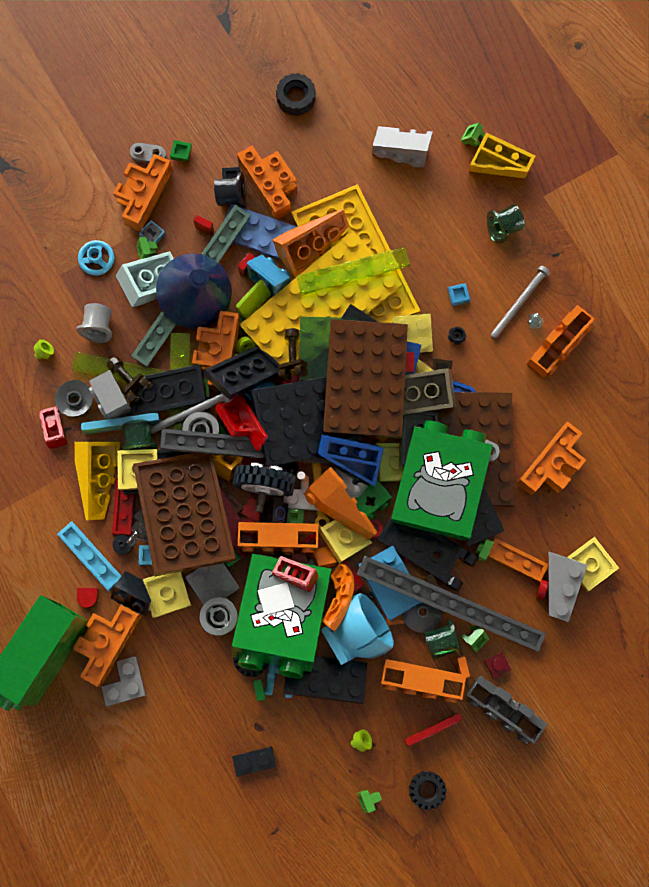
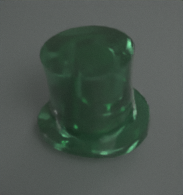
M513 204L499 212L494 210L488 211L487 228L491 239L498 244H502L507 241L510 234L524 230L525 219L518 206Z
M140 419L123 424L125 445L122 446L121 450L158 449V444L152 441L150 421Z
M450 619L447 620L448 625L424 632L428 649L434 661L448 654L457 653L459 656L463 655L461 644Z

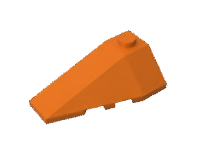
M341 209L289 230L272 241L279 258L292 276L296 277L312 265L320 255L322 256L326 252L325 249L346 231L349 223L344 210Z
M330 467L303 493L307 502L369 540L377 533L376 529L366 514L357 509L356 499L354 497L350 498L345 490L347 488L346 484Z

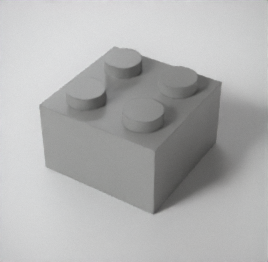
M110 370L89 381L92 386L89 390L96 402L100 403L98 408L106 420L122 418L132 414L131 408Z

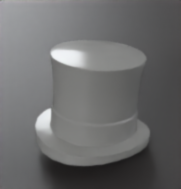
M97 303L85 305L82 325L77 326V333L94 343L110 341L112 331L109 329V322L112 310L105 305Z
M196 412L189 415L185 419L182 428L183 431L219 434L220 430L215 417L206 412Z
M222 597L208 600L203 605L199 616L204 630L215 636L229 633L235 627L238 619L237 610L233 603Z

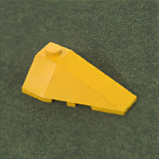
M75 442V466L86 520L105 519L110 501L109 492L111 485L114 484L116 479L114 474L116 467H118L117 451H120V442Z

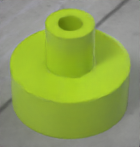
M247 336L240 338L236 343V351L239 354L256 347L255 342Z
M39 340L34 345L35 357L37 359H49L54 353L53 346L45 340Z
M363 729L354 733L351 745L353 748L364 752L371 749L372 738L368 731Z

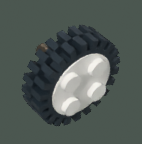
M251 463V465H241L235 468L233 486L243 489V491L257 493L255 512L263 513L266 496L289 497L293 495L296 477L288 472H283L281 467L271 466V468H267L259 463Z

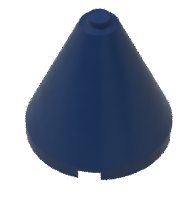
M191 253L178 256L166 264L157 280L156 295L161 311L170 321L183 328L196 329L213 325L218 321L220 311H227L231 301L232 287L228 274L217 261L202 254Z

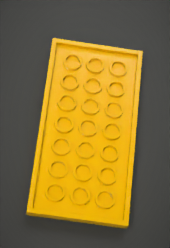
M358 184L291 212L296 226L299 227L343 209L349 227L325 251L330 250L353 230L402 283V286L369 313L368 316L377 322L393 323L392 317L420 313V309Z
M352 230L243 321L240 327L257 346L273 357L279 364L289 362V343L285 340L284 331L290 328L298 329L300 331V339L296 341V360L302 359L307 362L308 366L329 348L331 319L340 320L350 304L368 315L402 286V283ZM294 369L290 370L291 377L296 375Z

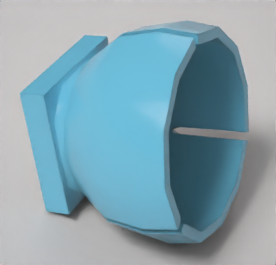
M362 593L352 596L350 606L336 631H333L328 626L321 629L341 665L355 657L377 658L390 651L394 645L392 632L389 631L390 628L375 603Z

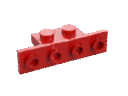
M242 394L234 397L230 402L218 403L215 409L231 436H248L256 451H259L268 436Z

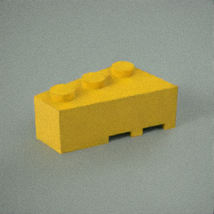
M486 133L470 164L469 172L525 179L536 156Z

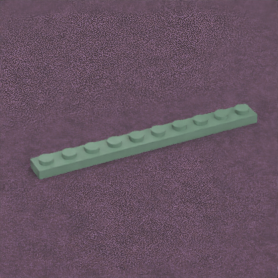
M235 205L202 252V255L208 256L219 263L250 218V214ZM161 312L131 357L145 367H148L176 324Z

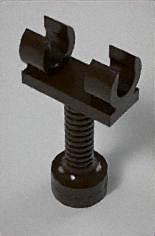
M295 328L286 329L284 335L285 340L289 343V362L278 365L280 369L278 371L279 378L284 379V381L291 379L290 370L293 369L296 375L300 374V377L307 375V362L302 359L296 360V341L300 339V331Z
M113 357L108 361L107 368L112 373H118L128 383L121 392L135 404L139 397L134 392L141 385L148 390L153 384L141 373L133 379L123 368V361L119 357Z

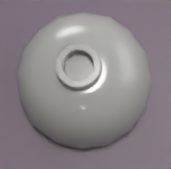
M336 465L333 470L346 484L347 488L345 490L350 498H358L369 486L366 481L345 471L340 466Z

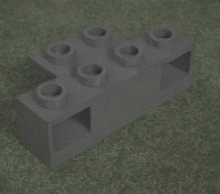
M481 675L476 677L464 695L468 698L467 702L476 709L478 706L485 710L483 713L491 720H499L501 722L500 726L509 733L515 732L518 734L517 739L526 745L528 742L535 744L547 726V723L536 716L533 710L525 704L517 703L511 699V694L501 687L494 686ZM476 685L489 694L484 703L471 695ZM522 718L537 728L532 738L523 733L522 729L518 727Z

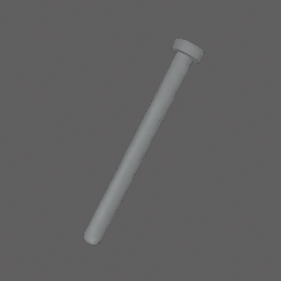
M540 266L537 269L538 274L491 333L493 339L500 335L542 279L550 275V271L546 267Z
M223 394L217 395L151 426L149 432L154 434L186 419L193 413L201 412L223 401L230 402L233 398L229 400Z

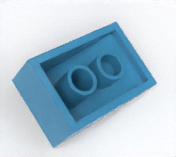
M393 546L371 557L376 561L409 574ZM364 578L389 621L423 603Z

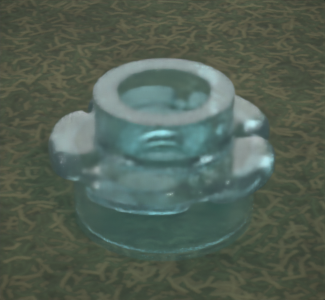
M535 312L532 315H528L529 320L527 322L531 328L541 329V326L545 324L538 313Z

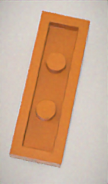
M497 538L494 539V544L487 557L537 582H541L549 564Z

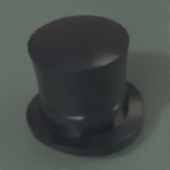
M239 172L237 177L215 179L214 193L218 206L240 204L242 208L247 207L243 172Z

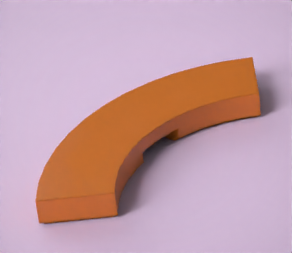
M343 562L339 563L330 575L337 593L336 598L332 600L326 615L322 619V622L333 631H336L350 606L354 591L352 571Z

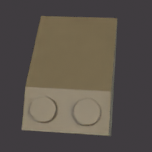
M447 368L405 375L403 415L457 408L451 369Z

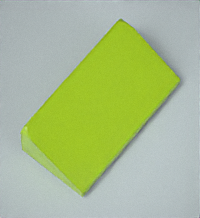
M259 280L236 305L237 313L245 320L257 311L271 296V292L262 280Z

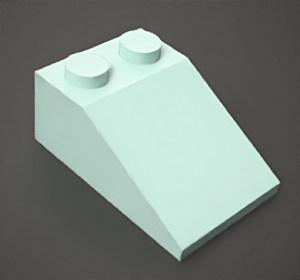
M170 251L123 264L120 267L116 277L132 307L157 299L156 285L158 277L166 264L174 259Z

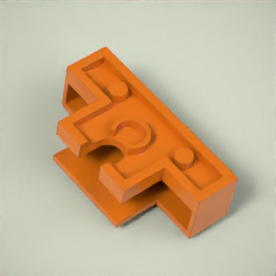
M253 145L237 154L238 165L272 217L278 220L291 213V203L286 195L297 189L295 184L297 179L279 152L276 151L264 159H261Z
M154 154L146 169L129 162L124 171L125 177H128L125 186L118 183L113 193L114 197L118 198L116 202L126 207L122 215L126 226L140 232L143 230L173 172L170 160Z
M577 305L561 321V325L546 338L542 346L530 358L527 365L543 378L547 374L552 375L558 368L556 364L560 360L563 362L582 341L584 336L593 328L591 324L595 319ZM579 317L586 325L575 335L568 328ZM543 356H546L553 362L547 370L538 363Z
M220 311L217 329L198 327L196 341L199 342L198 351L194 350L193 365L200 364L202 365V370H205L234 357L241 323L239 313ZM208 380V386H209L210 390H217V391H219V390Z
M567 421L516 484L531 496L543 482L557 493L562 491L574 473L586 461L585 458L571 448L583 433Z
M238 522V548L242 549V552H254V549H259V552H263V555H274L275 552H282V555L292 556L298 550H302V553L307 554L314 553V550H318V524ZM241 533H258V543H241ZM299 534L316 535V545L298 544Z
M120 605L111 622L95 613L92 614L86 625L90 627L84 638L79 637L73 647V650L90 658L80 676L82 679L97 687L103 686L139 622L141 615L123 605Z
M385 659L380 684L385 685L384 689L396 691L398 687L403 689L402 693L416 695L417 692L423 693L422 697L436 699L437 696L445 697L444 701L456 703L457 700L463 699L466 675ZM386 669L404 673L402 684L384 681ZM445 680L460 683L458 696L443 693Z

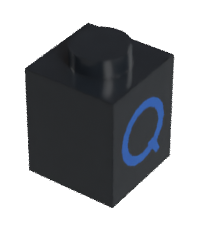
M270 497L263 505L264 509L263 513H260L259 523H287L289 503L281 502V498Z

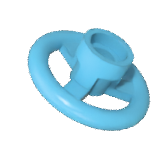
M103 241L88 242L78 253L80 268L90 275L97 276L108 272L115 260L113 249ZM102 247L109 254L108 263L102 259ZM87 251V257L83 258L85 252ZM93 262L99 264L102 269L92 270L85 264Z

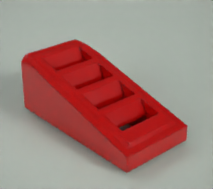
M280 556L272 571V575L307 592H311L319 576L316 569ZM285 564L288 565L285 572L282 573L281 571ZM292 568H294V571H293L292 575L290 576L289 574H290Z

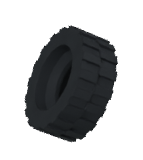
M300 73L284 76L279 81L276 90L279 108L291 116L304 115L306 112H309L313 108L316 99V89L312 80ZM299 87L304 91L305 97L300 102H292L287 97L289 89Z

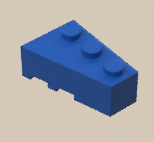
M322 434L318 454L375 486L384 448L375 444Z

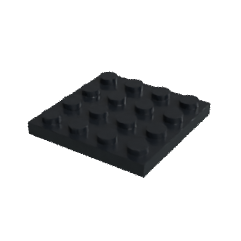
M326 377L250 391L255 416L268 436L262 446L267 468L322 457L318 454L322 434L339 437V434L323 433Z

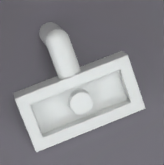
M299 472L297 477L301 480V489H294L292 496H284V502L289 503L288 508L320 511L314 505L307 502L303 493L309 486V477L304 472Z

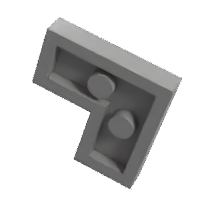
M137 656L117 661L121 681L102 686L106 707L146 696Z

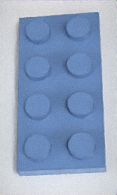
M233 204L230 205L229 210H228V212H227V214H226V217L228 216V214L230 213V211L232 210V208H233L235 205H233ZM240 207L250 214V218L232 243L281 260L272 240L289 230L297 228V226Z

